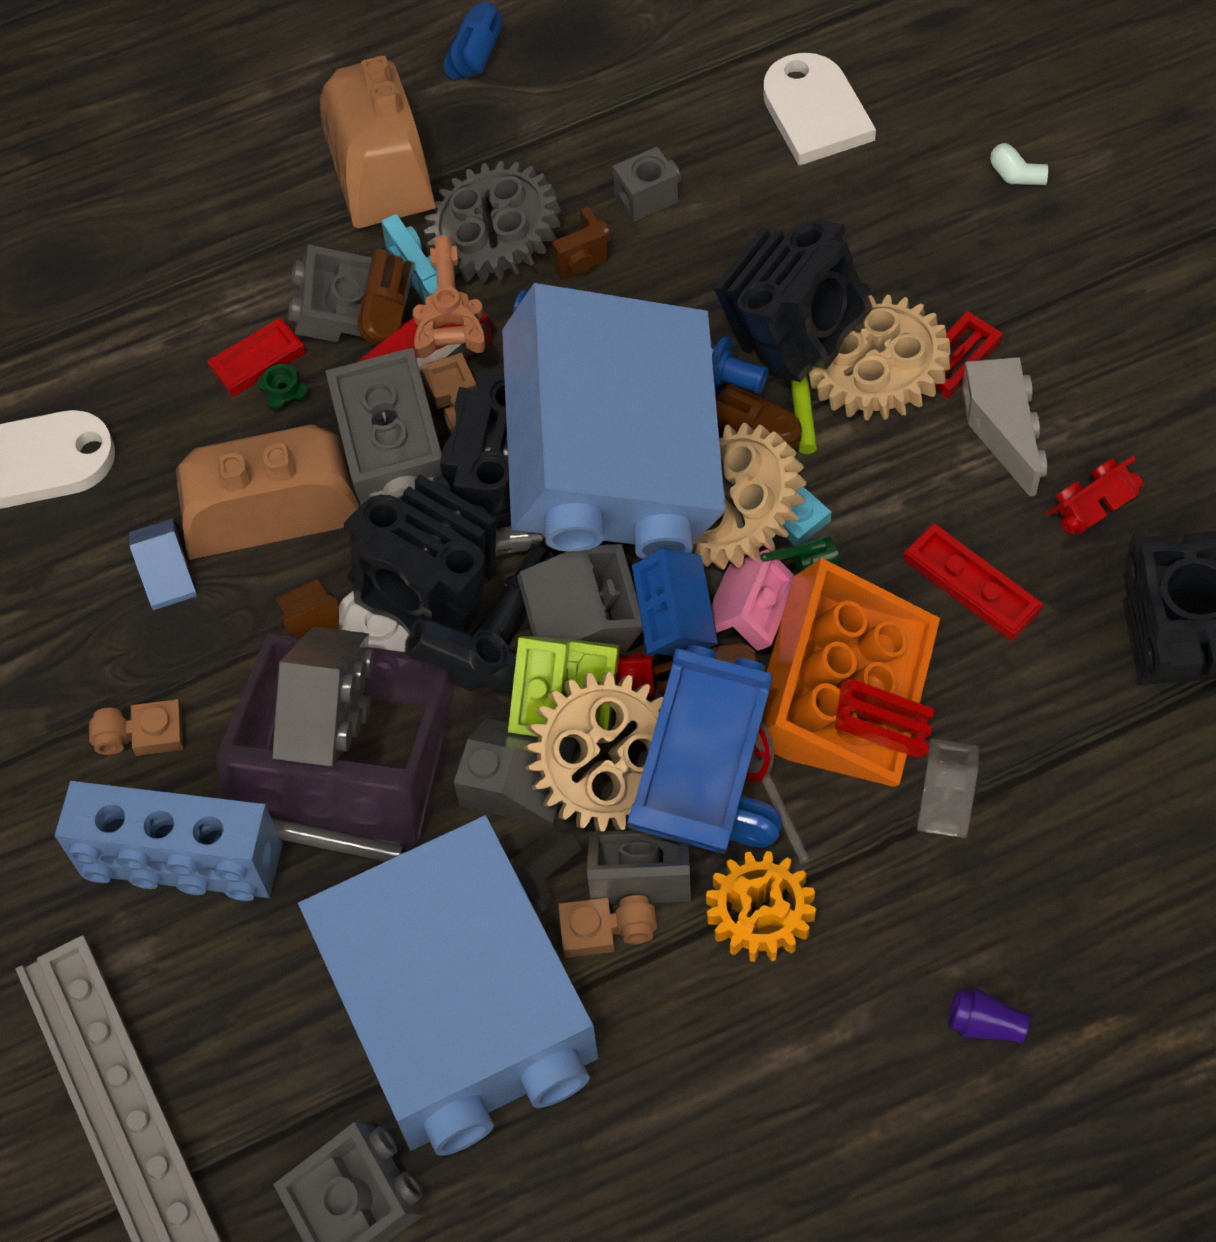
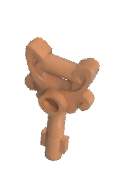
M438 236L435 239V248H430L432 268L436 267L438 289L433 295L426 298V305L419 304L413 309V319L418 325L414 338L416 355L424 359L436 351L435 346L465 343L466 348L473 352H484L486 349L484 332L479 323V320L484 315L482 303L477 299L469 300L467 294L458 292L455 289L454 265H458L457 246H452V239L449 236ZM451 323L461 325L457 327L439 328L443 325Z

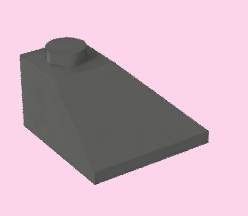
M485 718L467 739L454 780L459 806L554 827L560 802L545 807L543 802L550 793L548 788L537 790L532 788V785L542 777L540 771H527L525 768L528 764L537 761V754L524 750V746L537 743L538 737L508 733V722ZM564 737L559 746V753L562 759L571 764L578 745V741L575 738Z

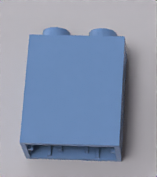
M534 283L502 329L511 530L545 534L548 546L567 552L592 549L603 541L635 544L636 555L642 559L663 548L691 553L693 549L692 544L725 512L708 311Z
M486 815L298 902L410 1151L430 1142L437 1155L442 1156L459 1152L477 1143L491 1132L494 1124L489 1112L526 1094L535 1108L551 1106L572 1096L588 1083L590 1076L585 1065L599 1059L593 1024Z

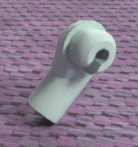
M1007 143L998 144L991 152V163L1006 183L1018 185L1047 184L1048 164L1026 163L1017 150Z

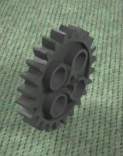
M499 161L495 170L490 171L488 165L483 163L481 173L475 175L472 170L467 169V179L463 182L457 178L451 179L454 186L452 191L440 189L439 193L443 201H435L436 208L432 209L434 214L425 216L429 227L424 230V234L428 240L427 245L429 249L435 248V239L441 235L449 236L452 239V246H457L458 265H454V277L461 272L464 280L469 282L477 273L481 283H485L489 274L495 273L500 281L503 279L504 270L509 268L517 275L519 274V263L523 261L532 266L534 261L531 255L534 252L539 254L547 252L543 241H555L556 239L552 228L559 227L561 224L557 216L561 212L557 196L552 185L548 184L543 173L536 175L532 166L523 171L520 163L516 161L507 170L504 162ZM488 196L494 209L491 214L487 206ZM493 229L495 230V232H496V234H497V240H498V245H497V247H494V246H495V241H494V238H493V236H492V234H491V232L493 231Z

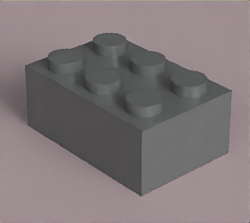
M312 626L280 661L272 759L332 767L341 753L349 750L351 739L358 737L361 725L368 723L371 711V696L364 695L365 678L372 677L375 664V650L368 648L369 633Z

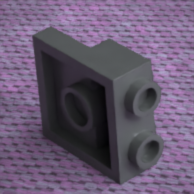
M307 245L302 261H294L290 285L298 287V295L291 296L288 309V320L296 322L295 334L338 342L341 333L361 336L358 330V316L372 258Z
M353 1122L273 1184L303 1242H389L424 1215L417 1203L423 1198L422 1190L411 1174L405 1171L400 1173L392 1158L397 1153L396 1143L384 1128L380 1126L375 1128L372 1124Z

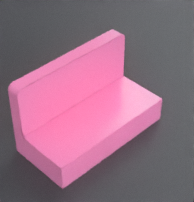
M766 549L764 551L759 552V554L761 555L762 553L770 552V550ZM760 556L756 561L751 557L744 558L741 568L736 567L733 563L730 564L711 604L715 632L734 627L757 651L771 646L782 620L794 577L792 572L780 560L763 562Z

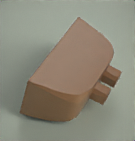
M378 56L363 60L359 64L337 69L324 85L320 95V117L353 227L363 228L382 223L381 220L394 214L401 218L435 209V201L418 131L393 61L387 60L386 56Z
M305 425L193 449L176 469L188 560L344 528V522L360 506L352 482L342 438L317 425Z

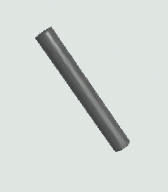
M272 818L279 840L383 862L393 859L404 852L403 845Z

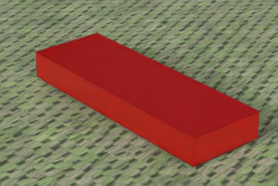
M935 523L904 552V562L1011 642L1042 612L1044 603Z

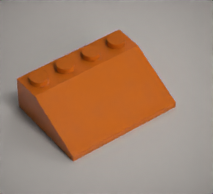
M820 558L794 576L767 669V673L773 674L760 726L765 732L770 752L788 761L892 787L900 785L907 754L835 729L840 688L842 683L852 678L920 703L940 618L823 558ZM850 711V716L908 737L912 736V733L891 725H882L872 721L869 717ZM758 732L755 745L764 749L761 736Z

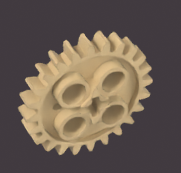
M871 295L869 299L873 309L864 321L844 339L839 354L828 369L812 367L808 375L811 388H817L819 400L830 399L833 411L845 404L847 417H851L860 409L863 410L865 420L870 419L873 411H880L882 418L886 420L888 419L890 409L896 408L901 415H906L905 404L910 402L920 408L923 406L921 394L932 397L936 395L935 383L944 384L946 381L945 370L950 369L949 338H946L945 325H937V315L935 313L925 316L922 303L909 309L908 298L904 297L897 305L892 304L891 296L886 295L882 304H876Z
M742 423L738 433L730 425H725L723 437L719 438L721 466L724 468L722 477L725 512L692 544L693 549L691 551L692 554L701 555L703 565L707 567L714 563L720 569H725L728 561H730L736 567L741 568L744 562V555L747 554L754 561L758 560L760 556L759 548L763 545L770 551H774L775 545L772 538L776 534L786 538L789 535L783 527L785 521H798L799 519L791 511L792 506L805 502V499L795 491L806 485V481L798 474L804 467L795 458L796 451L775 431L770 433L762 425H758L753 430L747 423Z
M608 671L603 674L600 685L597 684L594 675L588 673L583 676V689L573 679L565 682L568 696L565 697L556 690L551 691L548 695L554 708L551 709L545 706L536 708L538 715L545 721L543 725H528L527 730L538 736V742L525 745L524 750L537 754V761L528 764L525 768L527 771H540L542 777L532 785L533 790L548 788L550 793L543 802L545 807L552 806L558 802L562 804L559 811V819L566 820L576 812V827L585 828L591 817H593L596 831L605 832L609 818H611L616 830H624L626 827V815L629 816L632 804L635 802L645 766L644 764L641 767H637L632 764L628 757V749L633 741L639 740L645 744L649 752L659 716L658 711L661 708L664 697L649 702L646 698L650 685H641L633 691L631 690L632 676L630 675L624 676L618 686H616L612 672ZM602 703L611 706L616 713V723L609 731L602 729L596 722V709ZM630 721L636 723V729L609 750L608 754L612 758L611 761L602 760L596 762L584 774L581 780L577 783L572 781V775L600 752L599 746L596 744L597 742L602 744L613 741ZM566 736L575 738L581 747L580 757L573 764L563 760L559 753L560 742ZM600 772L608 775L613 782L612 794L606 800H600L592 791L593 779Z

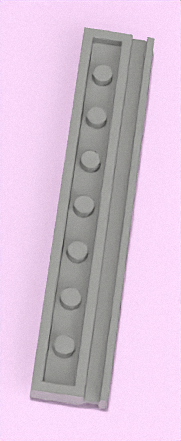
M84 935L38 957L37 962L25 968L23 965L15 968L131 1241L222 1242L97 960Z

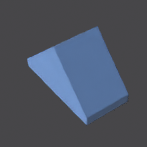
M173 518L129 532V546L153 610L197 596Z

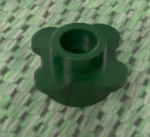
M276 364L268 368L264 375L259 377L257 386L259 390L264 391L267 395L266 403L269 408L278 410L283 408L284 404H288L294 399L302 400L307 396L308 388L306 384L300 383L298 379L299 372L295 366Z

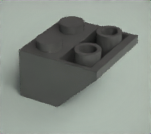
M622 544L598 545L584 551H566L520 571L517 575L533 637L620 645L619 654H625L643 631L638 599Z

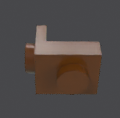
M589 206L580 209L581 230L552 241L555 269L562 280L576 274H584L591 268L608 261L607 243L611 242L609 229L602 218H595Z

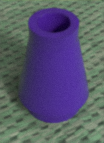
M972 987L970 991L959 988L950 1008L948 1028L959 1031V1036L963 1038L1004 1040L1022 1044L1028 1031L1030 1015L1029 1013L1018 1011L975 987Z

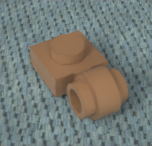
M462 352L420 366L422 378L436 409L450 405V407L443 409L451 434L456 423L454 405L459 387L477 389V384Z
M178 699L131 705V720H126L123 717V713L118 709L103 708L97 710L93 715L94 718L89 721V742L94 746L95 752L102 755L120 753L128 742H132V749L136 756L184 750L182 707Z
M632 895L622 898L619 901V908L616 909L614 914L610 913L608 898L558 904L565 958L615 952L613 935L620 934L621 937L623 936V941L627 944L646 943L653 939V932L657 929L655 907L649 904V898L643 895Z

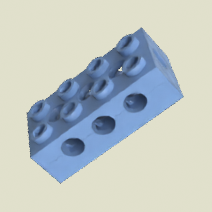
M70 781L55 832V838L79 874L89 881L108 883L110 878L128 880L132 885L144 889H155L158 887V884L176 886L180 891L192 895H203L206 893V890L224 892L228 897L240 901H251L254 899V896L271 897L283 845L282 841L278 838L277 829L265 804Z

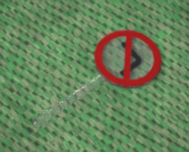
M761 720L746 780L752 782L762 780L774 808L781 815L783 827L799 861L806 863L809 859L769 775L774 762V748L769 731Z

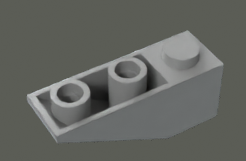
M1020 357L966 362L962 393L968 425L1029 496H1036L1040 477H1046L1047 459L1045 451L1037 449L1036 439L1039 438L1040 425L1037 412H1030L1028 402L1032 400L1030 375H1023Z

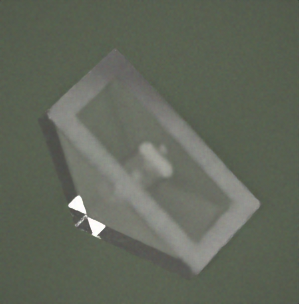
M930 738L917 830L967 838L978 773L979 746Z

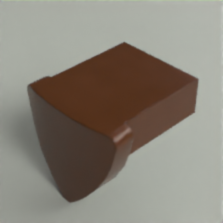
M318 579L275 598L283 615L282 621L298 640L312 626L338 629L339 609L337 600L332 594L328 595Z

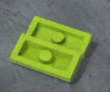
M520 636L518 638L508 733L538 737L527 730L528 725H543L545 721L538 715L536 708L539 706L554 708L548 695L551 691L556 690L565 697L568 696L565 689V682L573 679L583 689V676L585 674L592 673L597 684L600 685L603 674L609 671L613 673L616 685L620 645L562 638ZM602 703L596 709L595 718L597 724L602 729L609 731L613 708Z

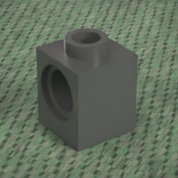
M654 147L613 166L614 194L634 222L678 203V184L681 183L679 169L672 159L667 161L658 147Z

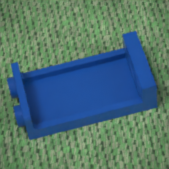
M688 645L687 651L675 650L671 673L635 802L632 804L627 824L628 828L725 855L773 674L764 672L765 665L745 658H736L734 664L716 659L717 653L711 649Z

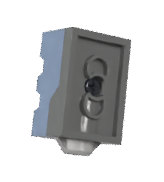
M413 348L325 371L352 482L360 505L370 497L380 494L391 495L404 501L403 492L409 486L415 489V479L420 474L450 489L448 482L442 476L440 467L442 452Z

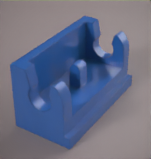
M663 548L632 565L648 655L662 654L674 656L676 649L687 651L688 645L710 648L718 644L701 555Z

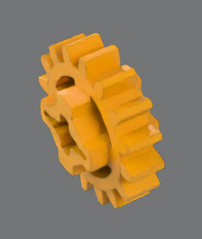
M766 851L761 862H756L752 853L746 852L744 865L739 866L730 859L727 861L728 876L720 873L713 875V886L716 890H709L706 894V904L713 907L707 911V922L710 925H718L715 929V939L717 942L728 938L731 939L730 953L732 955H736L743 947L749 949V960L752 962L756 961L759 951H766L769 959L776 961L777 948L782 946L787 952L792 954L796 949L794 936L805 940L809 937L810 927L806 922H813L815 920L816 908L809 905L814 902L815 891L811 887L802 888L806 883L807 875L804 870L798 871L793 875L790 873L791 859L788 857L777 865L773 863V856L770 851ZM785 889L793 899L795 911L791 910V904L782 898ZM770 897L769 907L763 905L760 907L759 910H755V912L752 915V905L755 907H759L760 905H762L763 902H766ZM727 902L732 903V909L739 912L736 924L728 913Z

